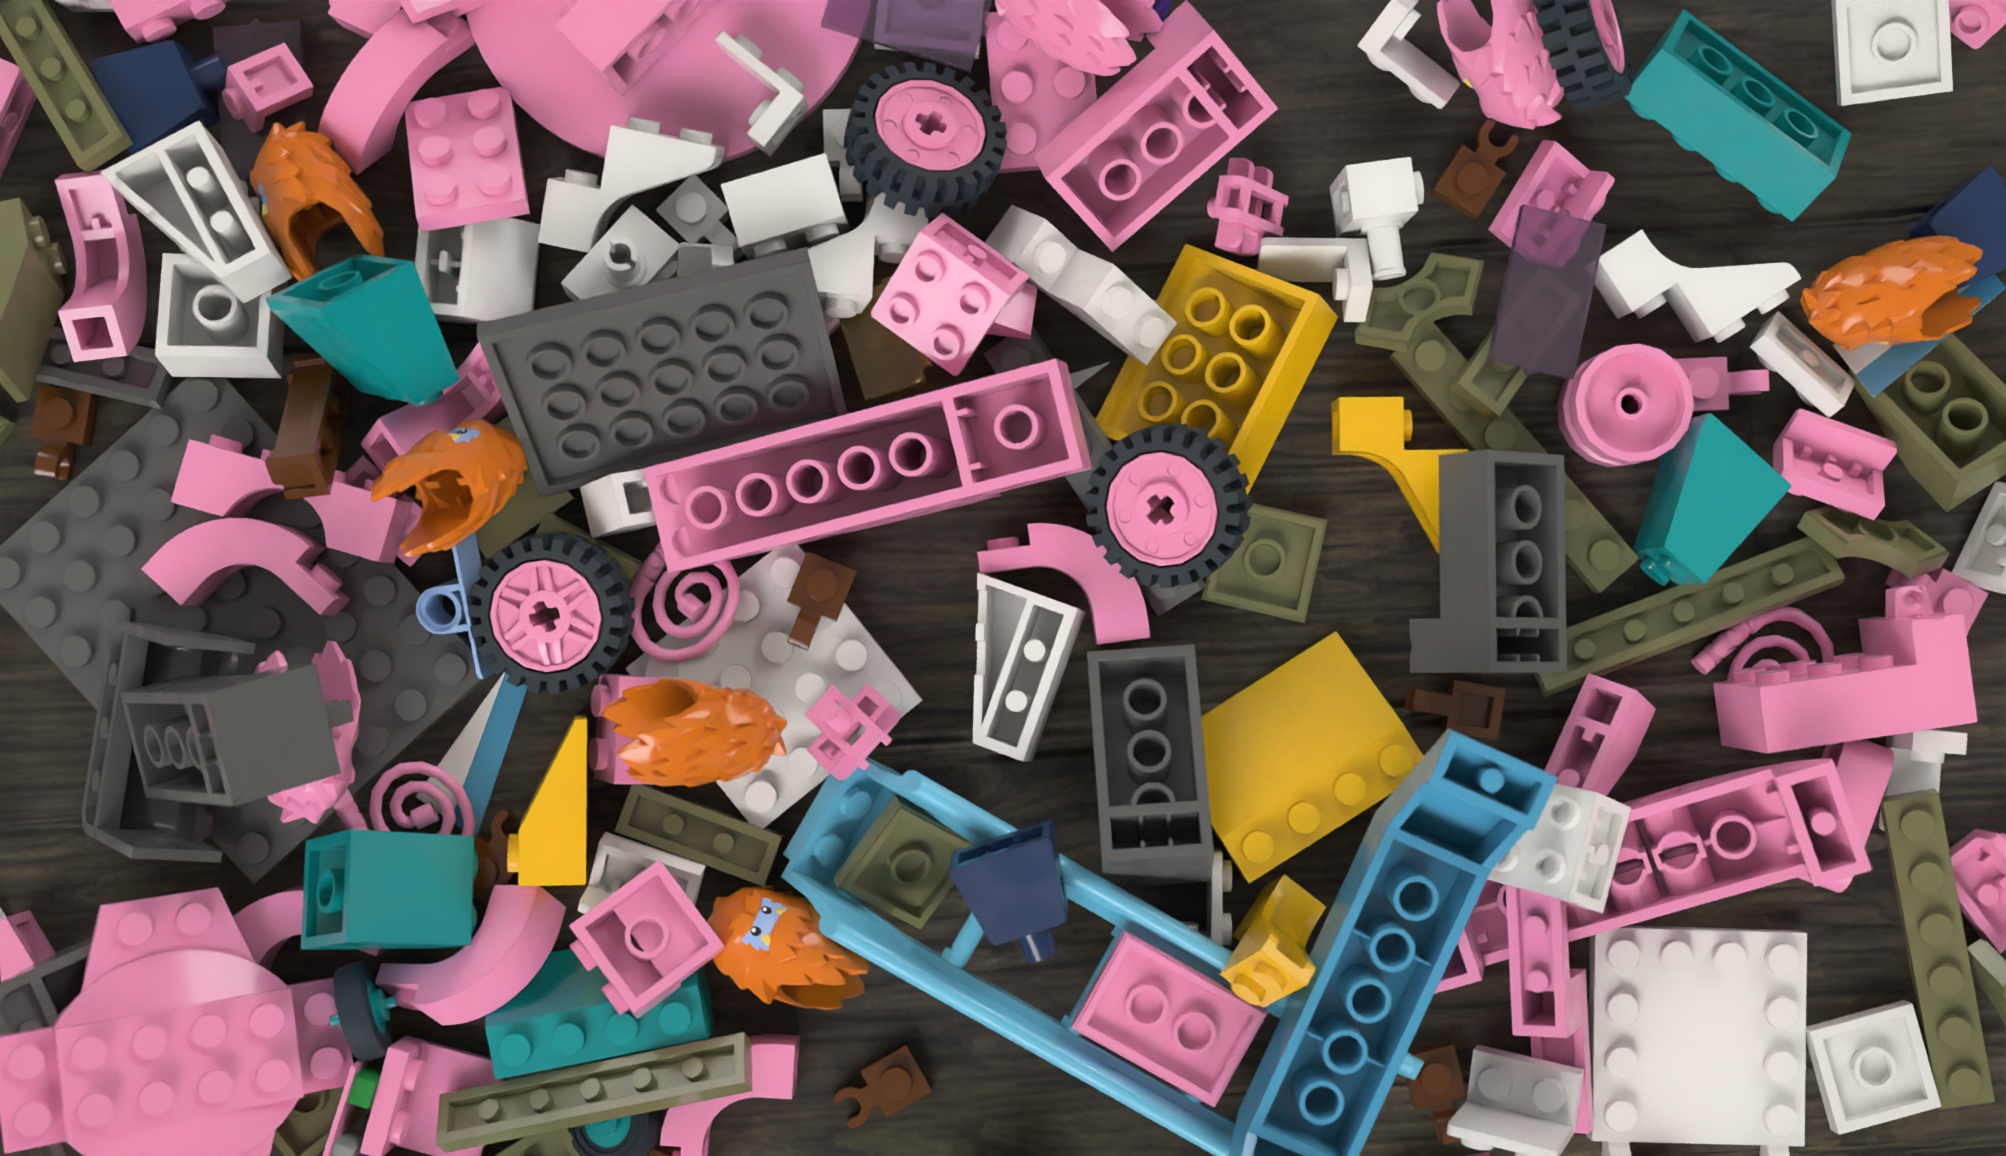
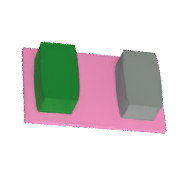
M358 1060L351 1066L323 1156H364V1154L360 1153L365 1133L353 1130L352 1126L358 1107L370 1109L374 1102L383 1066L373 1064V1060Z

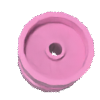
M1643 344L1615 346L1576 366L1561 386L1556 408L1559 429L1571 449L1589 462L1606 467H1617L1652 460L1673 449L1689 428L1694 410L1691 383L1678 362L1661 349ZM1622 404L1627 405L1628 413L1623 411Z

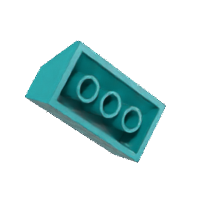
M1684 9L1632 77L1631 92H1629L1628 96L1624 97L1639 116L1647 120L1657 121L1671 132L1673 139L1681 147L1700 153L1714 164V168L1723 178L1730 182H1739L1756 195L1758 202L1766 210L1774 214L1781 213L1792 222L1836 178L1852 134Z
M571 948L551 951L540 970L525 988L506 1004L486 1015L485 1028L495 1080L707 1039L715 1029L716 1023L705 965L680 982L681 987L636 1019L630 1009L619 1015L601 990L609 981L598 966L588 972Z

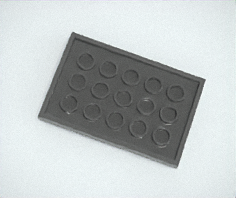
M807 247L477 324L478 341L521 448L525 452L527 463L541 497L580 488L609 474L655 466L848 414Z

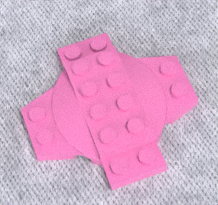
M218 887L100 905L85 967V977L81 993L68 1007L63 1009L53 1026L0 1035V1122L4 1153L67 1141L68 1144L84 1156H270L275 1130L284 1122L299 1098H303L304 1094L345 1086L350 1068L354 1064L352 1051L340 1024L332 1026L329 1020L330 1015L337 1014L334 996V977L286 985L272 972L256 964Z

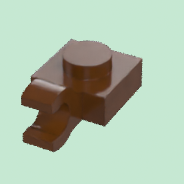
M39 385L30 437L45 440V444L39 450L34 468L36 475L70 481L74 466L75 445L91 447L100 395Z
M810 552L806 553L787 599V603L801 608L788 638L789 644L808 651L821 617L837 622L857 571Z
M1449 679L1447 694L1408 688L1404 708L1443 715L1440 731L1446 732L1449 728L1462 735L1497 741L1506 688Z
M1446 1042L1409 1052L1424 1062L1415 1080L1405 1077L1412 1106L1416 1110L1429 1107L1436 1137L1438 1140L1441 1139L1443 1145L1460 1141L1461 1138L1446 1134L1448 1122L1456 1114L1452 1101L1467 1097L1454 1044Z

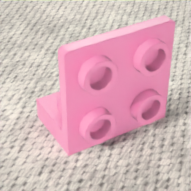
M942 213L920 230L873 307L871 316L950 374L957 376L964 369L1001 310L1020 292L1030 275Z
M407 1035L389 1046L360 1153L369 1156H384L394 1146H399L433 1156H483L485 1145L447 1153L436 1145L440 1094L502 1082L503 1078L495 1080L491 1058Z

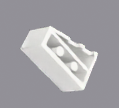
M200 121L181 129L100 172L128 202L243 303L293 278L223 148Z
M977 573L979 597L975 639L977 641L976 675H974L973 743L1022 762L1032 761L1085 612L1076 607Z

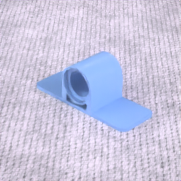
M474 532L452 547L458 578L425 590L419 596L416 603V615L419 623L426 630L434 634L468 631L476 673L479 679H484L495 673L490 668L494 661L490 656L482 658L477 648L482 645L481 638H472L470 626L477 623V617L468 616L469 604L475 601V596L470 595L473 584L480 580L479 572L482 569L476 533ZM444 595L454 602L456 607L455 617L450 616L443 607Z

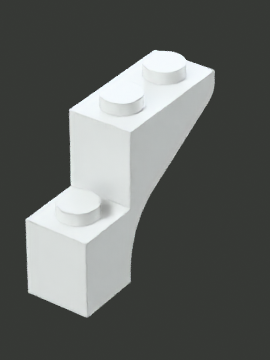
M628 117L627 126L611 125L601 185H597L598 175L566 169L565 178H548L538 242L588 253L605 235L612 215L626 199L635 194L719 167L723 162L726 147L711 144L713 136L711 133L681 128L679 137L659 133L661 123L641 118Z
M882 192L876 198L867 193L866 211L862 224L849 233L808 249L822 310H824L825 315L834 318H850L855 316L856 313L862 314L872 299L874 255H879V259L884 262L901 263L920 230L928 225V218L925 217L924 208L919 207L916 216L904 214V203L898 202L893 210L883 205L885 193Z
M1011 205L985 241V244L1029 274L1030 277L1026 281L1027 283L1038 287V290L1060 303L1130 357L1146 366L1177 324L1172 317L1119 268L1110 262L1078 249L1045 218Z
M1643 230L1633 234L1583 267L1617 319L1633 311L1640 319L1668 301L1695 343L1712 336L1717 343L1729 338L1746 326L1741 317L1755 308H1758L1760 313L1764 314L1780 305L1790 297L1785 289L1801 279L1796 269L1791 264L1785 262L1711 268L1684 267L1663 256L1652 245Z

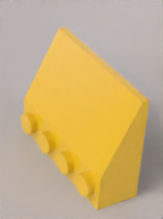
M1185 244L1155 302L1177 324L1147 366L1128 355L1095 420L1107 438L1114 443L1119 442L1138 430L1165 423L1166 425L1175 423L1188 424L1190 429L1198 427L1208 431L1207 436L1209 438H1219L1227 445L1224 450L1228 455L1234 453L1241 462L1237 468L1240 474L1246 473L1249 485L1245 489L1248 495L1338 316L1319 294Z
M1336 631L1201 715L1211 828L1242 877L1249 884L1393 793L1424 757L1402 721Z

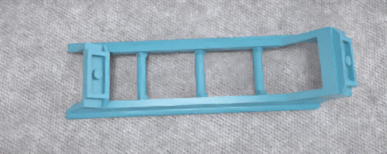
M867 757L866 760L870 763L868 768L864 771L858 766L845 780L840 781L829 773L783 853L790 861L781 875L784 880L806 896L821 916L819 930L823 935L1214 1156L1229 1155L1236 1121L1204 1104L1200 1099L1180 1088L1174 1087L1071 1028L1070 1024L1123 929L1232 989V984L1219 973L1231 957L1232 951L1059 853L1067 898L1116 925L1111 933L1114 938L1070 1015H1064L1060 1022L965 968L984 934L972 912L951 948L946 947L943 953L940 954L903 933L853 895L837 888L833 877L894 794L903 799L906 798L922 808L926 813L974 845L1017 831L1018 829L914 770H908L901 775L897 771ZM1292 993L1264 1008L1270 1014L1281 1019ZM1407 1052L1397 1074L1415 1080L1424 1062Z

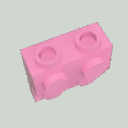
M660 860L569 925L577 937V940L569 945L588 972L596 966L600 968L609 981L601 990L619 1015L630 1009L636 1019L681 987L680 982L725 949L723 943Z

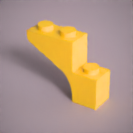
M1339 397L1331 403L1332 455L1359 456L1372 460L1384 467L1395 479L1434 549L1440 555L1439 455L1468 452V449L1404 450V442L1411 441L1413 422L1411 410H1404L1403 397Z
M1285 874L1263 887L1232 936L1239 940L1240 943L1219 974L1232 984L1231 988L1239 998L1247 1003L1259 1005L1262 1008L1305 987L1316 970L1305 950L1306 944L1326 906Z

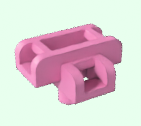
M1246 158L1229 159L1227 175L1219 176L1216 197H1211L1207 204L1209 216L1219 219L1215 242L1216 247L1238 256H1255L1259 253L1260 240L1262 238L1283 237L1284 228L1280 224L1283 207L1288 206L1289 196L1272 189L1273 173L1271 170L1262 166L1255 167L1253 162ZM1263 204H1264L1265 207H1264V213H1263V219H1262V218H1261V214H1262V208H1263Z
M868 683L852 701L832 684L805 714L823 732L809 747L807 752L836 779L840 781L845 780L858 766L864 771L868 768L870 763L866 758L880 742L887 746L893 740L887 734L899 722L900 712ZM862 725L867 728L852 745L848 743Z

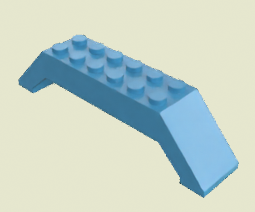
M1449 728L1375 812L1309 956L1316 970L1305 987L1292 993L1238 1110L1228 1156L1360 1155L1491 870L1529 829L1534 831L1558 777Z

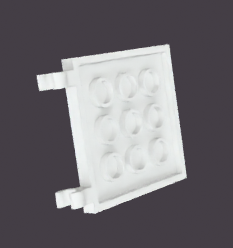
M1624 926L1590 936L1588 1023L1593 1130L1586 1134V1136L1592 1141H1602L1601 1156H1632L1629 1142L1760 1145V1156H1790L1789 1146H1805L1807 933L1800 930Z

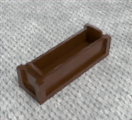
M318 353L296 355L294 358V371H290L287 374L290 388L275 448L265 460V466L272 482L276 485H283V493L286 500L330 495L352 390L348 380Z

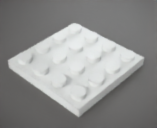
M799 545L771 551L738 577L740 602L732 623L720 640L703 655L684 662L658 661L649 654L644 653L625 668L631 676L688 679L721 688L728 686L731 689H748L767 699L775 713L787 720L788 723L781 733L787 751L785 756L772 754L769 762L759 772H751L748 775L727 782L716 781L750 824L765 828L829 775V772L807 752L809 747L823 732L805 714L832 684L852 701L868 683L900 712V718L923 701L921 696L846 603L843 605L837 622L821 617L808 651L788 643V638L801 608L787 603L806 555ZM728 587L722 590L724 598L721 612L712 627L700 636L686 639L667 634L656 644L663 649L680 650L698 644L721 619L728 600ZM710 601L705 604L707 606V610L709 608ZM687 618L679 626L687 627L697 622H692ZM862 725L848 743L852 745L867 728Z

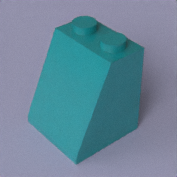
M356 253L265 298L269 309L360 392L381 396L386 400L412 403L413 406H424L439 400L444 394L443 389L460 381L413 261Z
M1712 413L1691 418L1687 432L1673 449L1662 454L1633 547V551L1643 560L1640 565L1641 569L1651 579L1663 586L1667 583L1671 586L1705 584L1787 493L1792 485Z
M350 829L306 840L301 950L445 949L471 945V935L477 923L476 909L472 904L473 880L478 871V857L474 851V836Z

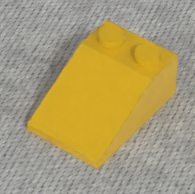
M586 715L574 716L521 820L519 834H509L508 872H518V886L586 885Z

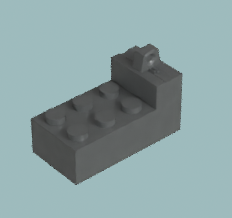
M1488 449L1439 455L1440 618L1409 619L1412 644L1410 673H1567L1564 455Z
M1195 644L1087 652L1103 878L1120 888L1210 882L1214 850Z
M289 664L252 675L181 676L120 692L146 798L234 807L341 774L331 728L354 721L349 700L324 702L316 664Z

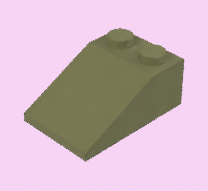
M20 197L0 202V383L17 403L29 399L58 316V310L61 308L65 296L61 274L68 273L69 271L61 244L59 242L51 243L43 218L41 216L33 217Z
M1953 333L1874 398L1851 369L1849 370L1848 374L1856 381L1854 387L1887 439L1896 442L1897 454L1910 475L1946 512L2006 475V385Z

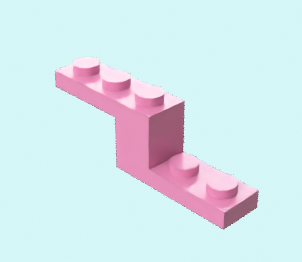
M1506 885L1512 1033L1518 1036H1531V1056L1534 1058L1585 1069L1575 1133L1589 1134L1593 1130L1586 969L1569 968L1567 905L1565 901L1555 897Z

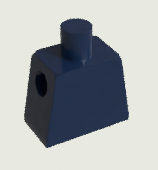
M167 40L89 62L104 96L133 142V145L128 147L132 155L197 121H200L208 129L220 119V113L210 92L225 86L227 67L230 65L221 52H216L196 61L188 49L175 40Z
M1993 165L1963 179L1909 230L1911 239L1942 235L1958 238L1959 242L1975 245L1982 249L1981 259L1972 265L1977 267L1976 274L1956 285V290L2006 270V185Z
M1051 819L952 853L948 870L951 879L990 943L1000 945L1019 939L1028 962L1045 960L1058 951L1050 928L1067 921L1068 899L1054 825Z

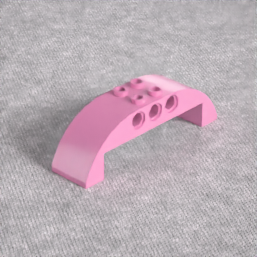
M1832 759L1799 760L1751 768L1681 785L1622 803L1631 807V812L1603 913L1584 909L1566 902L1568 942L1807 874L1813 885L1818 886L1871 871L1870 862L1834 761ZM1490 880L1486 881L1434 994L1482 981L1486 965L1509 959L1505 884Z

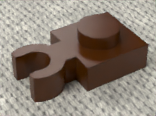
M1492 119L1486 121L1476 132L1474 138L1475 152L1462 145L1430 192L1472 220L1479 217L1507 174L1495 166V162L1505 159L1512 153L1519 140V137L1513 134L1504 143L1503 147L1493 146L1488 137L1489 132L1496 123Z
M509 808L501 810L494 817L491 824L493 835L491 840L481 834L474 836V851L478 857V871L473 880V898L487 907L494 885H508L516 873L508 872L507 866L509 834L505 829V822L512 812Z
M905 1042L861 1067L860 1072L866 1083L862 1085L848 1083L841 1086L835 1092L833 1100L835 1104L842 1102L848 1097L859 1101L861 1109L849 1116L846 1122L849 1128H855L862 1125L868 1119L873 1107L879 1105L887 1118L931 1093L933 1086L908 1042Z

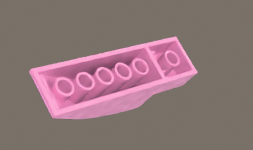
M1052 359L643 468L668 573L773 551L999 497L1001 492L1093 469L1067 363L1058 359Z

